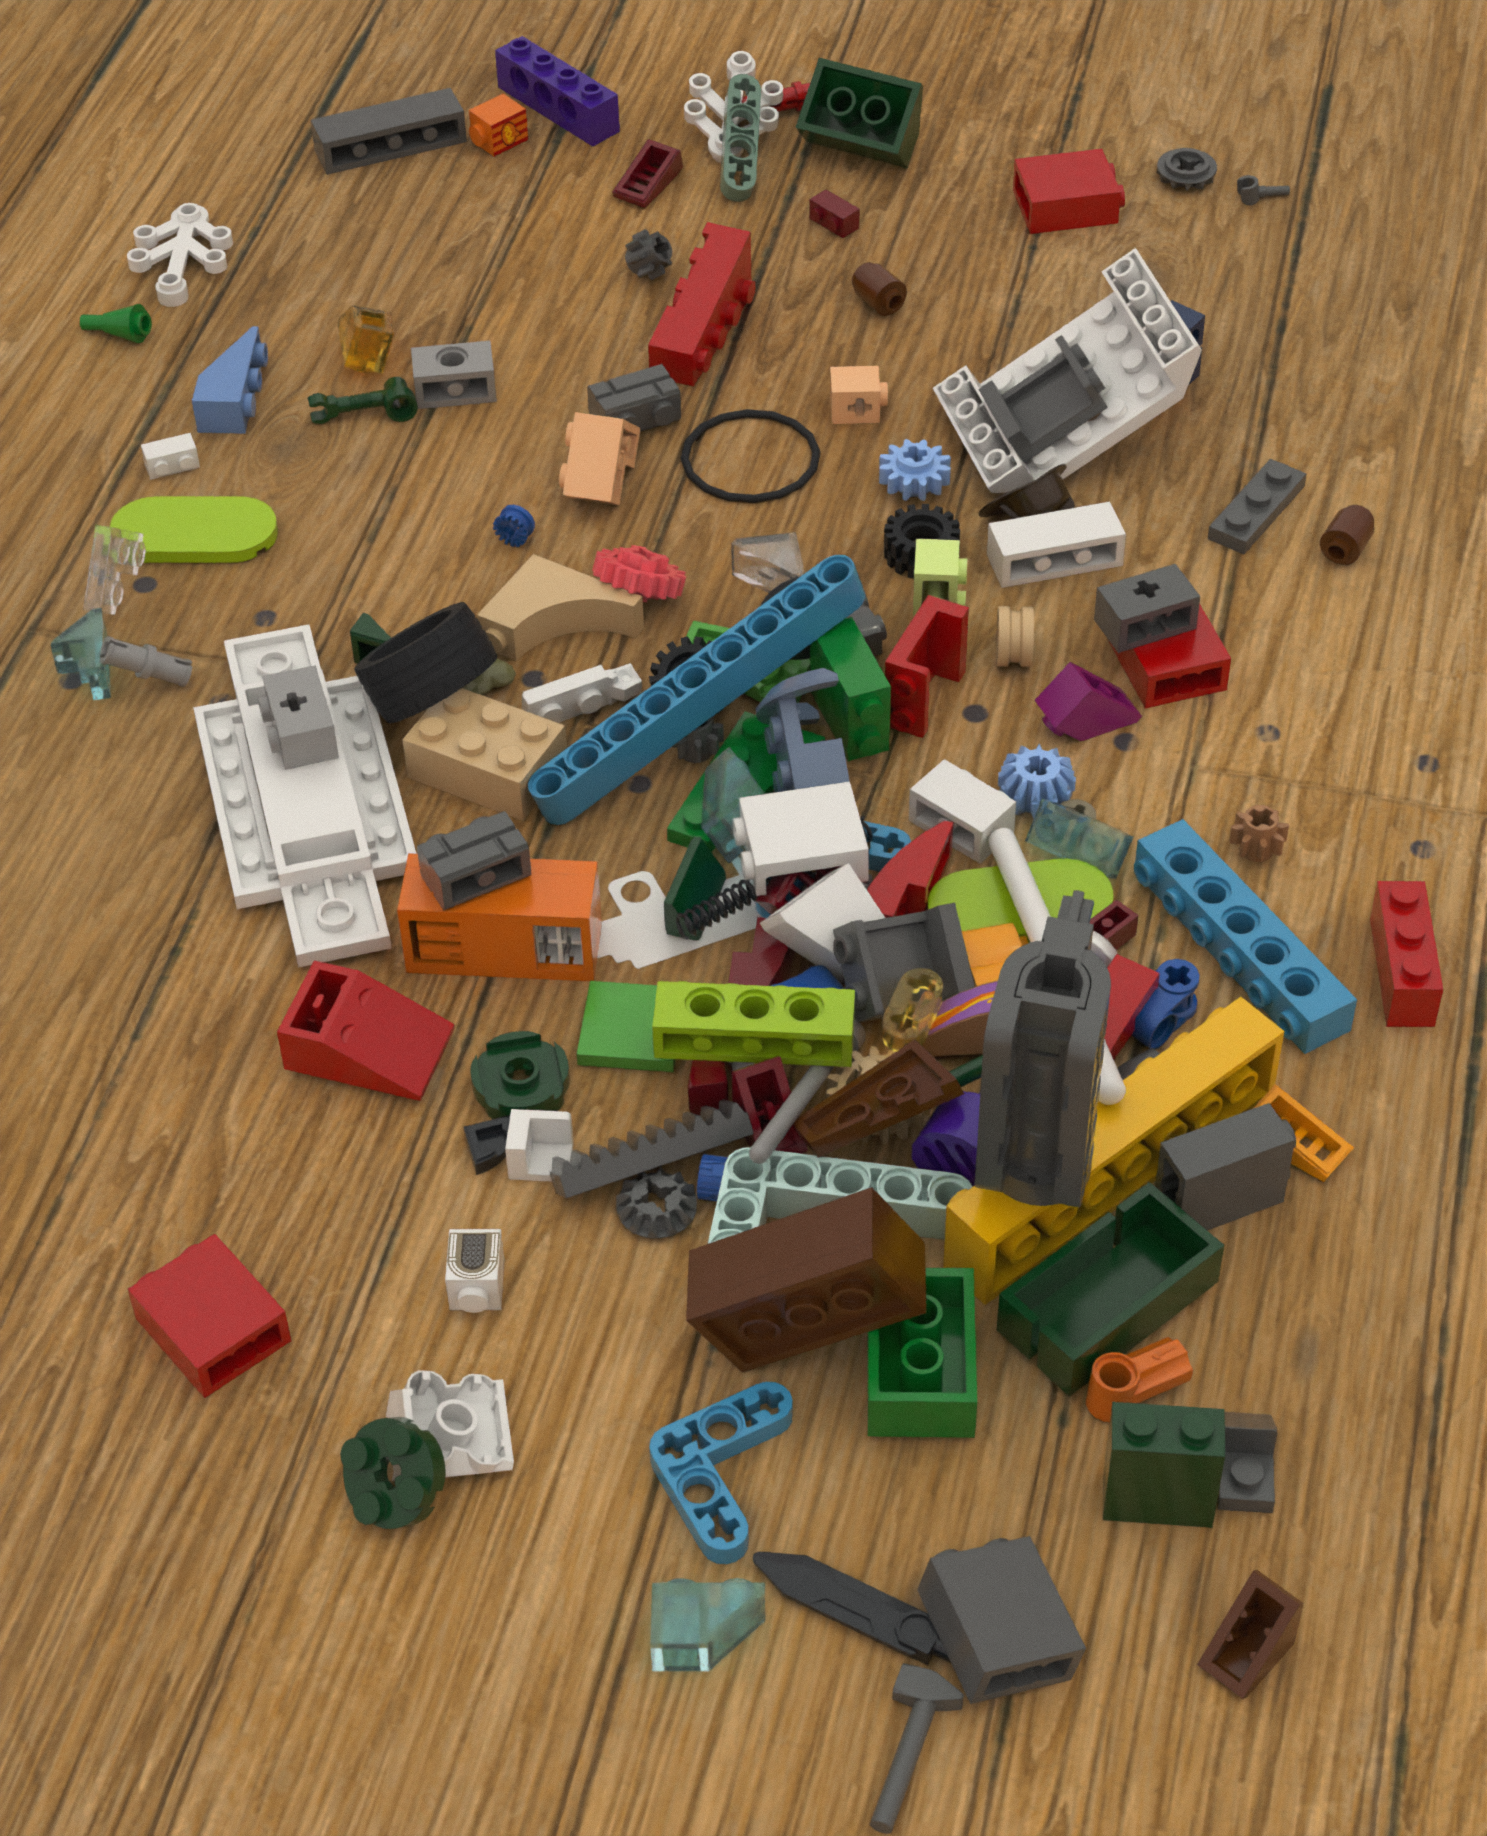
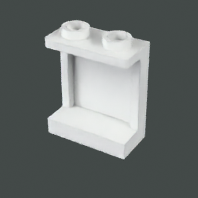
M850 782L739 798L740 817L732 818L733 834L736 846L744 845L745 852H740L744 880H753L756 896L766 895V879L768 877L838 867L847 863L850 864L861 882L869 881V849Z

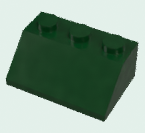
M819 58L795 128L806 142L908 168L920 131L923 85L922 83Z

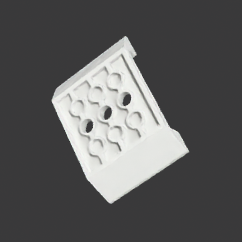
M1136 248L1101 271L1113 289V293L1029 349L980 384L965 365L933 387L934 392L991 493H1007L1038 479L1052 468L1065 463L1067 468L1061 474L1063 480L1183 399L1202 349ZM1062 335L1070 347L1078 343L1088 358L1090 364L1084 369L1087 371L1093 368L1106 389L1101 391L1100 395L1108 408L1103 410L1096 419L1085 422L1024 463L1006 439L978 389L992 380L1000 392L1004 394L1063 353L1055 341L1056 338Z

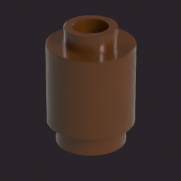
M864 263L853 274L852 285L856 295L879 315H891L903 306L907 296L905 284L881 264Z
M1350 505L1339 510L1320 539V548L1325 557L1339 565L1354 563L1374 534L1373 515L1368 509L1360 505Z

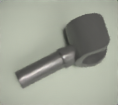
M1251 175L1242 176L1237 180V191L1241 195L1242 202L1246 205L1256 204L1260 197L1289 195L1290 193L1289 186H1259L1258 179Z

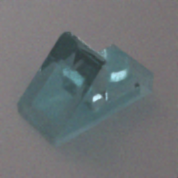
M102 608L90 610L51 642V650L57 672L59 674L79 672L82 684H90L93 700L111 698L110 665L101 664L99 661L101 658L99 657L101 646L108 636Z

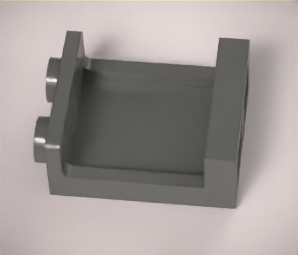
M1062 335L1056 338L1055 341L1063 353L1004 394L1000 392L992 380L978 389L1006 439L1024 463L1108 408L1100 395V392L1106 389L1093 368L1087 371L1084 369L1090 364L1088 358L1078 343L1070 347Z
M955 903L938 905L923 912L866 922L862 920L851 921L833 929L835 937L833 942L834 955L838 963L841 964L846 985L845 989L855 990V1019L860 1023L929 1010L934 1005L962 991L975 987ZM935 972L940 996L929 998Z

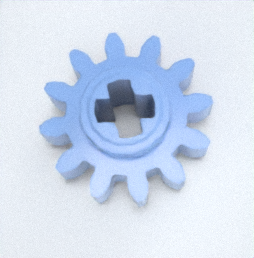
M905 439L902 447L889 445L888 454H881L879 456V484H888V494H894L899 491L902 493L903 500H908L910 497H918L920 500L925 501L928 492L941 495L942 486L950 485L951 457L949 455H942V446L940 445L930 448L924 439L919 443H912L910 440Z

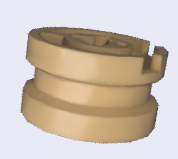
M998 606L996 667H1008L1009 663H1019L1020 667H1032L1034 608L1022 606L1020 611H1011L1009 606Z

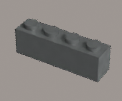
M451 88L310 120L314 150L327 175L467 142L464 110Z

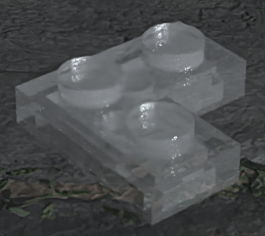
M95 525L83 610L116 614V607L120 605L124 592L123 584L120 581L121 573L138 575V568L144 562L146 553L145 544L142 542L144 534Z

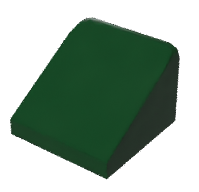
M362 613L350 630L354 663L358 664L374 649L391 638L367 613Z

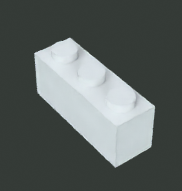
M1104 502L989 523L987 557L1001 588L1123 566L1126 533L1111 503Z

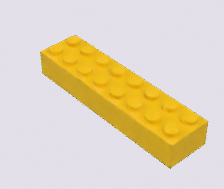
M1239 997L1225 1008L1219 1007L1215 1009L1203 1024L1190 1033H1181L1174 1039L1170 1047L1158 1056L1143 1060L1137 1066L1134 1073L1123 1080L1126 1093L1120 1102L1113 1105H1105L1098 1101L1091 1174L1085 1187L1080 1208L1063 1204L1047 1206L1029 1205L1016 1201L1003 1192L976 1188L975 1186L969 1190L962 1189L946 1205L943 1267L974 1268V1296L984 1305H987L999 1296V1293L1105 1214L1115 1211L1116 1206L1148 1182L1153 1183L1156 1181L1161 1142L1253 1109L1276 1083L1284 1030L1242 997Z

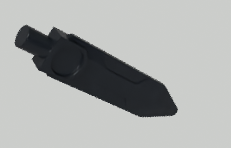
M756 1552L753 1555L754 1564L784 1597L927 1666L933 1655L951 1663L928 1613L807 1555Z

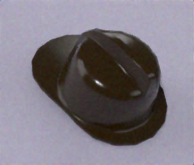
M1060 464L1038 479L999 496L985 505L979 511V516L986 518L1005 512L1012 519L1074 508V501L1061 478V474L1067 468L1066 464Z

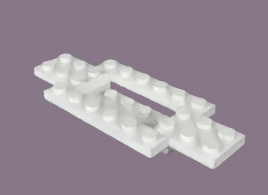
M310 625L224 640L236 699L193 707L236 908L241 909L283 900L298 968L312 965L314 960L328 962L391 949L390 935L376 881L403 876L408 853L416 854L377 708L373 705L370 696L365 692L357 676L325 681ZM316 665L334 724L339 758L285 770L281 753L272 754L266 727L273 726L272 721L263 723L259 708L258 696L265 695L262 676Z

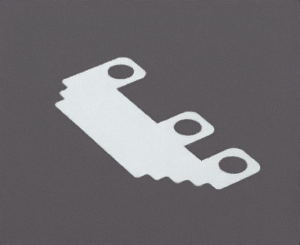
M735 840L725 845V852L739 875L725 880L721 890L722 893L725 888L731 889L732 884H739L740 880H744L741 859L737 854L740 846H736ZM640 871L616 879L608 886V890L622 915L602 921L597 958L610 955L616 963L630 960L635 968L640 969L755 929L757 917L762 916L757 912L755 902L751 899L750 907L744 904L743 911L736 908L735 915L728 912L727 919L720 916V923H716L712 919V927L706 926L699 940H685L681 937L668 935L665 930L664 900L666 897L654 876L649 872ZM642 881L650 887L651 893L646 900L633 903L622 897L621 889L628 882ZM742 884V887L747 891L746 884ZM735 888L734 891L739 895L738 888ZM727 892L726 895L731 899L730 892ZM719 896V900L724 904L723 897Z

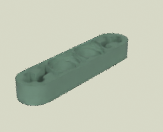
M748 74L733 76L730 79L725 95L720 190L726 198L735 202H742L751 196L757 175L761 86L757 79ZM740 90L745 91L747 96L746 103H740ZM735 117L745 118L751 126L747 128L738 127L732 119ZM742 147L747 150L749 156L745 158L736 157L730 149ZM736 171H742L740 176V184L742 186L736 185L734 179Z

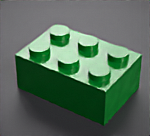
M926 1268V1313L867 1332V1436L975 1438L978 1401L974 1268Z

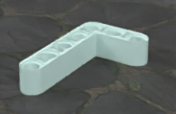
M741 1148L731 1153L725 1162L708 1244L766 1224L767 1217L781 1219L871 1187L919 1237L945 1240L946 1205H948L951 1198L962 1189L969 1190L972 1188V1185L962 1175L950 1172L823 1156L818 1158L816 1155L776 1150L773 1151L766 1162L757 1164L749 1157L750 1148Z

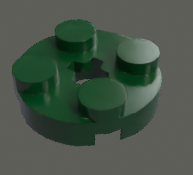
M515 1031L499 1035L486 1043L487 1050L480 1055L478 1060L477 1055L473 1059L470 1070L473 1093L479 1104L486 1108L487 1114L491 1119L509 1116L511 1109L558 1111L563 1106L564 1095L570 1083L568 1059L561 1046L554 1042L553 1047L551 1044L541 1041L540 1034L530 1031ZM524 1070L525 1075L530 1076L524 1080L512 1079L514 1078V1071Z
M406 1417L374 1420L363 1426L354 1438L348 1439L343 1444L340 1457L344 1465V1486L349 1501L353 1506L355 1518L360 1523L365 1525L374 1524L383 1529L409 1527L425 1520L435 1508L430 1506L435 1499L436 1492L443 1491L446 1479L444 1456L436 1438L428 1430L421 1431L416 1424L411 1423L413 1420ZM389 1462L391 1465H399L401 1468V1475L395 1478L396 1487L392 1485L387 1476Z

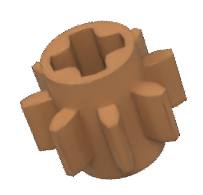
M1255 805L1248 808L1245 813L1239 811L1236 813L1235 825L1231 826L1229 843L1240 844V857H1245L1254 862H1264L1270 859L1273 854L1282 855L1284 842L1287 841L1289 824L1279 823V811L1268 806Z

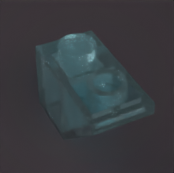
M730 747L724 750L705 768L701 828L728 863L738 858L740 852H745L744 845L736 846L732 826V818L740 817L739 798L765 794L751 776L746 763L738 758Z
M678 1578L667 1583H652L650 1636L652 1671H710L766 1621L765 1582L752 1583L746 1579L734 1578L723 1583H696L690 1579Z

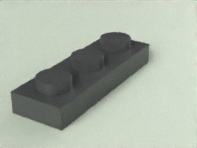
M1269 459L1209 526L1208 539L1241 554H1245L1305 487L1307 474L1286 464Z

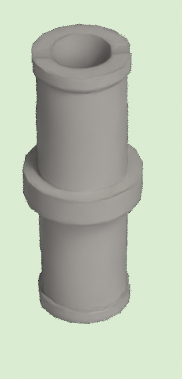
M107 636L101 646L99 655L101 657L99 660L101 664L133 671L138 678L146 680L149 677H154L182 687L186 686L192 672V661L190 659L158 652L157 648L153 645L144 644L141 647Z

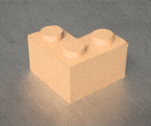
M575 412L574 421L568 423L565 434V444L570 447L568 461L562 464L559 474V486L563 488V495L572 499L620 506L625 467L635 468L640 427L620 418Z

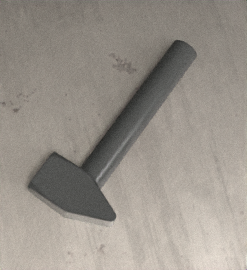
M903 1663L895 1682L892 1699L910 1706L912 1709L870 1821V1826L880 1833L890 1834L893 1830L935 1711H955L963 1708V1693L936 1671Z

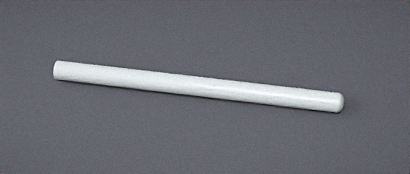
M1008 828L997 829L989 836L988 844L1030 943L1035 941L1042 942L1047 917L1051 916L1014 832ZM1104 1039L1099 1102L1105 1105H1113L1123 1099L1126 1088Z

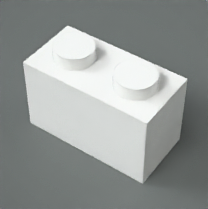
M945 759L910 788L909 821L925 831L944 820L953 822L952 847L979 864L992 854L988 844V839L992 832L1000 828H1008L1014 832L1016 801L1009 798L1004 792L992 788L975 778L970 772L960 769Z

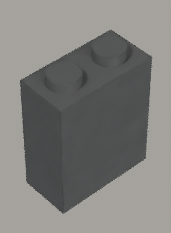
M1268 1103L1161 1142L1155 1187L1207 1231L1284 1202L1287 1182L1291 1174L1290 1165L1293 1149L1296 1147V1137L1293 1128L1287 1120H1281L1271 1104Z
M1030 1536L1009 1541L1005 1538H999L988 1542L982 1547L964 1551L949 1549L929 1559L917 1591L970 1704L1072 1679L1086 1647Z

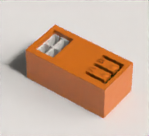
M408 853L397 908L406 973L594 981L602 928L598 863L596 861L530 859L532 875L443 911L434 897L433 891H430L422 879L418 854Z

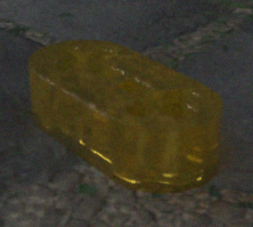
M915 968L909 970L901 977L882 1021V1039L890 1050L896 1052L914 1039L921 1046L925 1043L942 1004L943 982L936 972L927 968ZM920 988L928 990L922 994L919 1002L913 1001V993H918ZM907 1018L912 1020V1028H907L905 1033L896 1031L903 1027Z

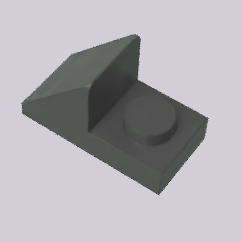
M1225 1412V1461L1217 1500L1218 1510L1273 1513L1275 1504L1273 1454L1278 1433L1271 1415Z

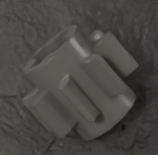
M647 229L632 236L633 241L625 245L627 248L625 260L629 269L637 274L639 278L648 274L651 280L665 274L664 268L672 265L670 260L672 257V247L668 239L658 231L650 235Z
M712 716L674 744L672 748L677 747L678 758L691 763H701L707 761L712 755H716L719 750V743L724 741L723 724H714V716Z

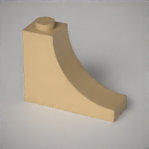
M533 554L477 614V619L482 625V629L488 635L489 641L492 642L496 654L517 661L536 645L569 633L605 631L636 638L644 629L643 598L638 594L628 593L627 590L622 588H614L612 584L601 582L599 579Z

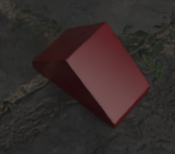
M780 1056L732 1071V1102H736L744 1112L748 1113L754 1133L745 1137L750 1147H752L791 1094ZM793 1125L775 1149L776 1151L800 1154L809 1151L807 1145L798 1136Z

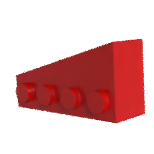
M710 222L706 223L702 231L705 244L703 248H694L689 258L692 266L688 279L680 277L675 288L673 306H666L648 344L649 368L663 364L670 378L676 383L694 387L701 374L709 370L713 355L717 349L721 350L723 348L727 333L732 326H737L741 311L746 303L750 304L755 295L756 283L751 280L750 231Z

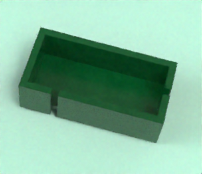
M1148 1182L1116 1206L1115 1217L1108 1212L999 1293L996 1330L1028 1359L1037 1354L1036 1366L1070 1397L1089 1382L1092 1365L1099 1356L1110 1352L1126 1354L1218 1283L1224 1244L1152 1183Z

